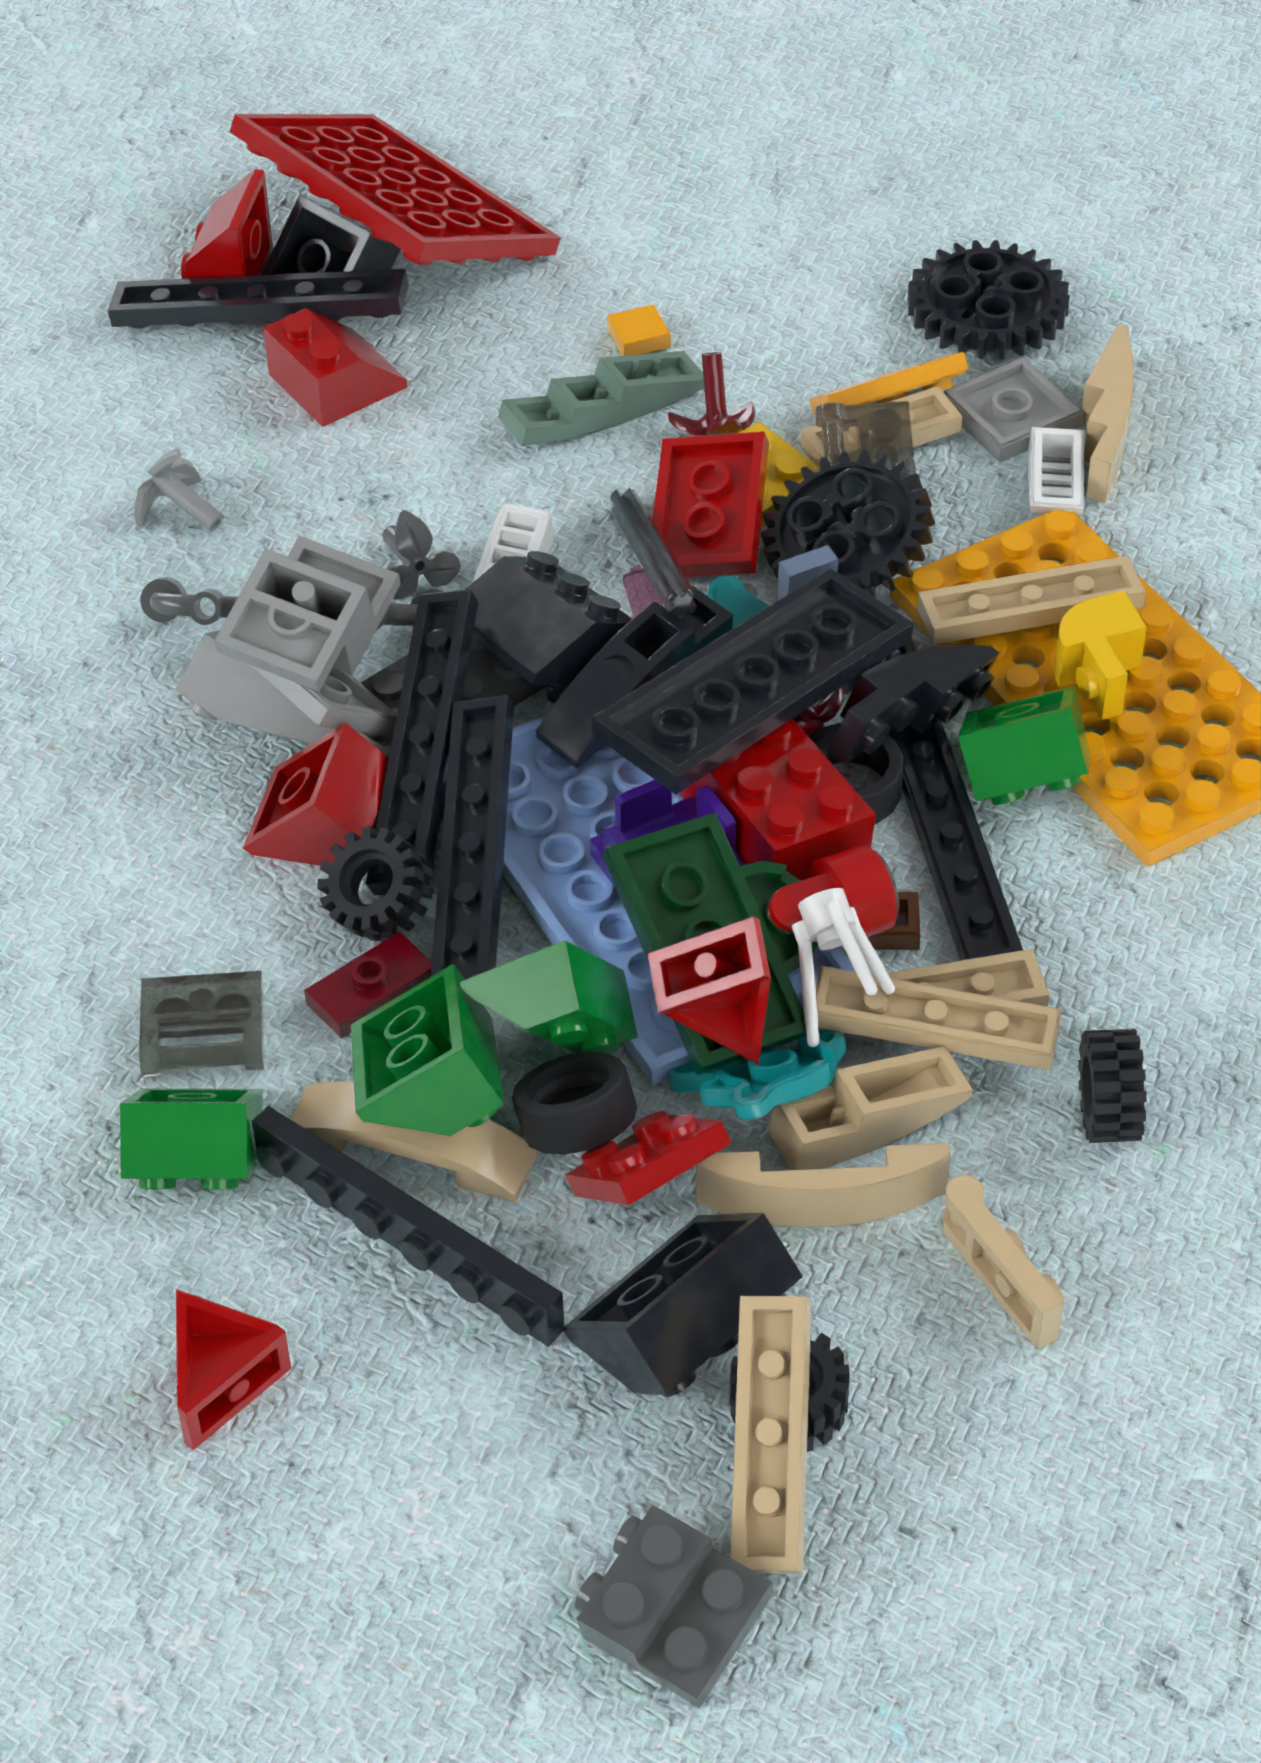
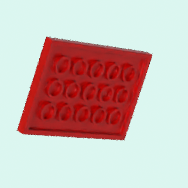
M234 114L230 133L245 142L248 151L258 156L267 157L276 163L277 170L280 173L297 178L308 185L307 190L311 194L333 202L340 207V214L349 219L360 221L371 228L372 236L381 241L394 244L403 250V256L413 263L430 265L432 261L447 260L453 263L464 264L467 259L499 262L501 258L507 257L531 261L534 259V256L556 255L561 237L374 114Z

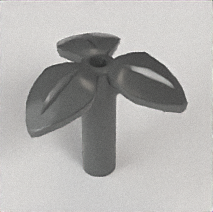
M402 510L396 525L388 526L383 531V541L403 563V565L388 568V570L399 573L401 583L393 599H402L414 594L418 586L419 575L423 574L432 587H439L451 582L459 573L461 568L460 560L451 552L442 550L428 558L426 557L430 551L433 537L426 524L411 512Z

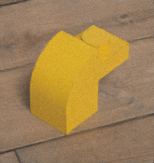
M1124 590L1090 598L1076 604L1064 615L1059 626L1055 662L1056 682L1059 687L1077 683L1083 699H1090L1102 720L1123 715L1128 678L1126 670L1139 668L1142 664L1147 626Z

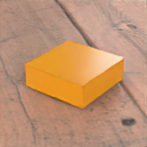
M654 304L607 315V329L622 356L646 354L671 348V334Z

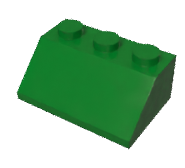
M454 964L351 1024L355 1112L363 1122L452 1136L467 1126L476 1127L485 1123L496 1113L499 1107L504 1105L493 1018L483 1005L461 993L460 982L465 979Z

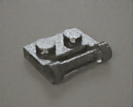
M908 401L855 405L831 402L821 404L815 408L816 425L822 428L824 457L830 462L831 466L838 464L841 452L845 451L842 427L856 426L859 455L863 450H868L872 463H875L885 453L888 454L892 467L903 461L906 464L909 475L916 473Z
M262 971L141 978L139 1062L142 1078L161 1077L162 1070L245 1065L246 1071L265 1070L264 984ZM243 1033V1041L161 1046V1039Z

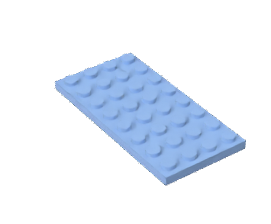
M543 716L513 728L503 876L552 945L566 940L624 970L638 1038L622 1044L653 1086L668 1079L667 1073L670 1069L691 1061L673 1019L658 1013L649 963L618 891L590 855V839L603 834V828L615 824V798L617 795L654 779L607 745L581 766L575 768L536 738V729L545 718ZM672 793V804L684 800L680 793L676 795ZM818 946L813 953L815 988L821 966L855 972L852 963L839 947L830 950H820ZM799 971L789 977L803 1008L801 974Z

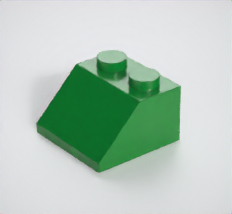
M1076 685L966 713L958 739L976 802L991 798L993 805L1010 803L1025 796L1024 790L1046 785L1048 791L1067 789L1081 782L1080 776L1089 773L1091 761Z
M566 940L460 982L462 994L521 1028L551 1041L554 1045H560L575 1053L604 1052L612 1055L617 1051V1045L638 1038L624 970Z
M139 1089L120 1103L121 1179H138L139 1188L152 1190L175 1188L176 1179H201V1188L226 1190L238 1188L239 1179H248L256 1168L257 1157L255 1154L256 1146L252 1120L262 1112L263 1089Z

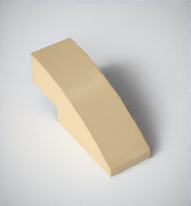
M946 1046L837 1069L832 1086L825 1087L805 1098L775 1106L767 1132L789 1170L823 1169L869 1153L916 1131L969 1100L973 1089Z

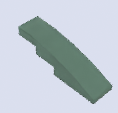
M684 351L599 358L594 375L551 379L546 396L502 400L498 418L521 446L569 439L615 427L660 410L704 389L703 372Z

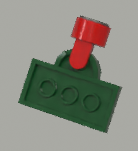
M716 812L608 846L602 855L647 961L648 953L751 917L760 919L771 976L761 1052L806 1037L804 1011L789 977L800 971L798 943L791 927L793 924L803 920L798 904L815 893L832 888H843L850 908H855L860 925L867 937L892 929L899 913V896L892 872L883 857L869 846L859 845L814 860L809 868L808 879L800 881L786 871L787 865L760 861L739 866ZM817 941L812 942V953L819 946ZM673 1019L696 1075L745 1058Z

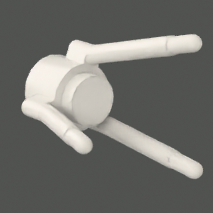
M843 888L824 890L802 900L798 907L803 920L791 926L798 943L804 1021L806 1024L807 1043L811 1047H816L819 1044L812 942L817 941L820 950H830L843 945L868 995H875L878 991L871 972L886 994H893L895 991V986L887 974L884 965L860 925L855 908H850Z

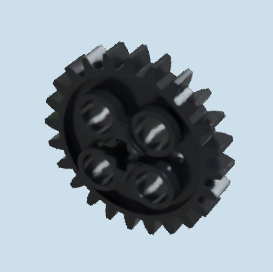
M973 240L972 249L967 250L960 244L954 243L952 254L938 249L936 250L935 260L924 258L922 259V269L913 270L912 281H909L908 316H914L913 326L915 329L925 328L924 338L926 340L940 337L939 348L941 349L955 344L958 345V353L964 352L965 354L969 349L976 350L978 359H983L987 351H994L999 359H1004L1005 350L1012 349L1017 355L1023 356L1026 344L1039 350L1042 348V338L1053 341L1056 336V329L1064 328L1065 317L1068 316L1069 283L1062 281L1063 271L1061 269L1051 270V259L1035 261L1036 250L1034 249L1020 254L1018 253V244L1014 243L1005 250L1000 249L998 240H993L989 248H983L978 240Z
M863 450L856 462H851L847 452L843 451L839 457L838 464L832 466L825 457H821L819 471L814 473L809 468L803 466L800 468L803 481L800 483L787 479L784 481L788 492L787 497L780 495L772 496L771 501L776 512L764 513L763 518L768 529L761 532V538L766 547L763 550L764 555L777 581L779 562L828 545L838 558L837 573L876 598L875 587L881 584L892 592L896 590L892 578L896 574L911 578L913 573L908 561H924L926 557L921 545L933 543L929 527L935 525V519L926 488H923L917 473L909 475L906 464L903 461L892 467L889 456L885 453L875 463H872L868 450Z

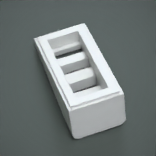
M1032 427L1028 449L1030 513L1064 510L1074 512L1078 516H1083L1084 430ZM1042 485L1068 486V487H1070V488H1064V487H1048V486H1042Z
M508 503L503 504L494 521L473 582L503 556L527 557L529 551L548 553L553 543L551 514L543 510Z

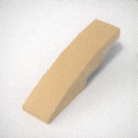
M1121 324L1117 325L1085 383L1082 407L1084 412L1083 424L1087 425L1084 460L1090 462L1086 497L1105 503L1121 467L1133 397L1134 359L1128 326Z

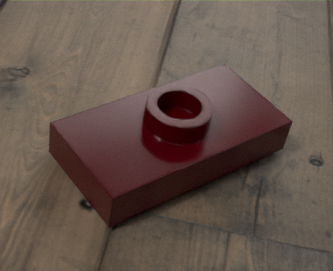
M399 931L305 989V1002L342 1039L351 1033V1024L430 978L432 962Z

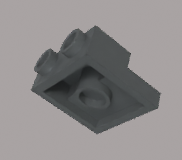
M652 1505L643 1519L633 1515L622 1525L613 1545V1551L618 1554V1557L606 1575L603 1576L594 1572L582 1585L575 1601V1609L580 1611L576 1620L583 1639L700 1708L774 1594V1588L770 1580L714 1549L710 1537Z

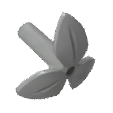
M178 448L171 450L157 460L148 471L152 478L145 481L138 488L135 501V521L137 526L143 528L154 499L159 496H167L211 532L216 530L222 523L224 515L188 487L201 481V477L193 464L181 458Z

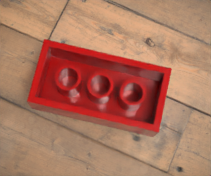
M793 719L679 792L684 799L692 797L696 802V789L706 785L711 788L735 819V849L745 865L760 861L787 865L786 871L802 881L808 879L810 865L816 859L859 845H867L871 848L876 813Z

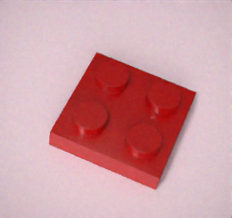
M658 1111L635 1122L632 1125L634 1133L620 1142L609 1141L586 1151L581 1156L583 1164L569 1171L565 1176L574 1195L577 1197L631 1205L730 1145L731 1140L720 1120L695 1118L693 1114L683 1116L667 1115L666 1111Z

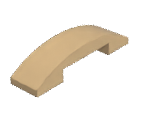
M336 1081L308 1084L290 1118L341 1152L344 1151L348 1142L456 1171L457 1187L516 1203L538 1156L537 1150L530 1148L525 1139L491 1120L476 1127L467 1126L452 1136L363 1122L355 1112L354 1082Z
M949 1143L886 1146L885 1166L761 1172L759 1151L715 1153L696 1165V1202L724 1214L764 1213L770 1224L777 1226L833 1227L871 1222L912 1210L945 1193L949 1176L950 1145Z

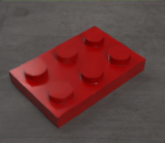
M765 431L662 439L653 521L686 577L756 573L769 442Z

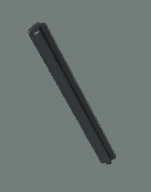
M628 488L623 494L615 490L610 496L614 504L611 511L666 610L674 617H677L683 611L691 615L697 608L693 600L696 592L640 497L631 488Z

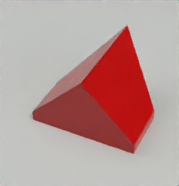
M751 917L648 953L658 1013L678 1021L759 1065L771 980L760 919Z
M176 1289L177 1409L184 1443L192 1450H195L291 1370L286 1332L277 1324Z

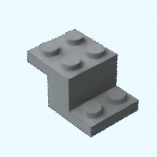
M300 535L288 556L265 548L214 640L217 652L319 692L332 668L353 675L401 585L399 573Z

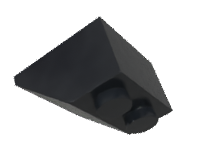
M299 194L262 275L392 269L401 249L392 243L375 238L371 235L369 228Z

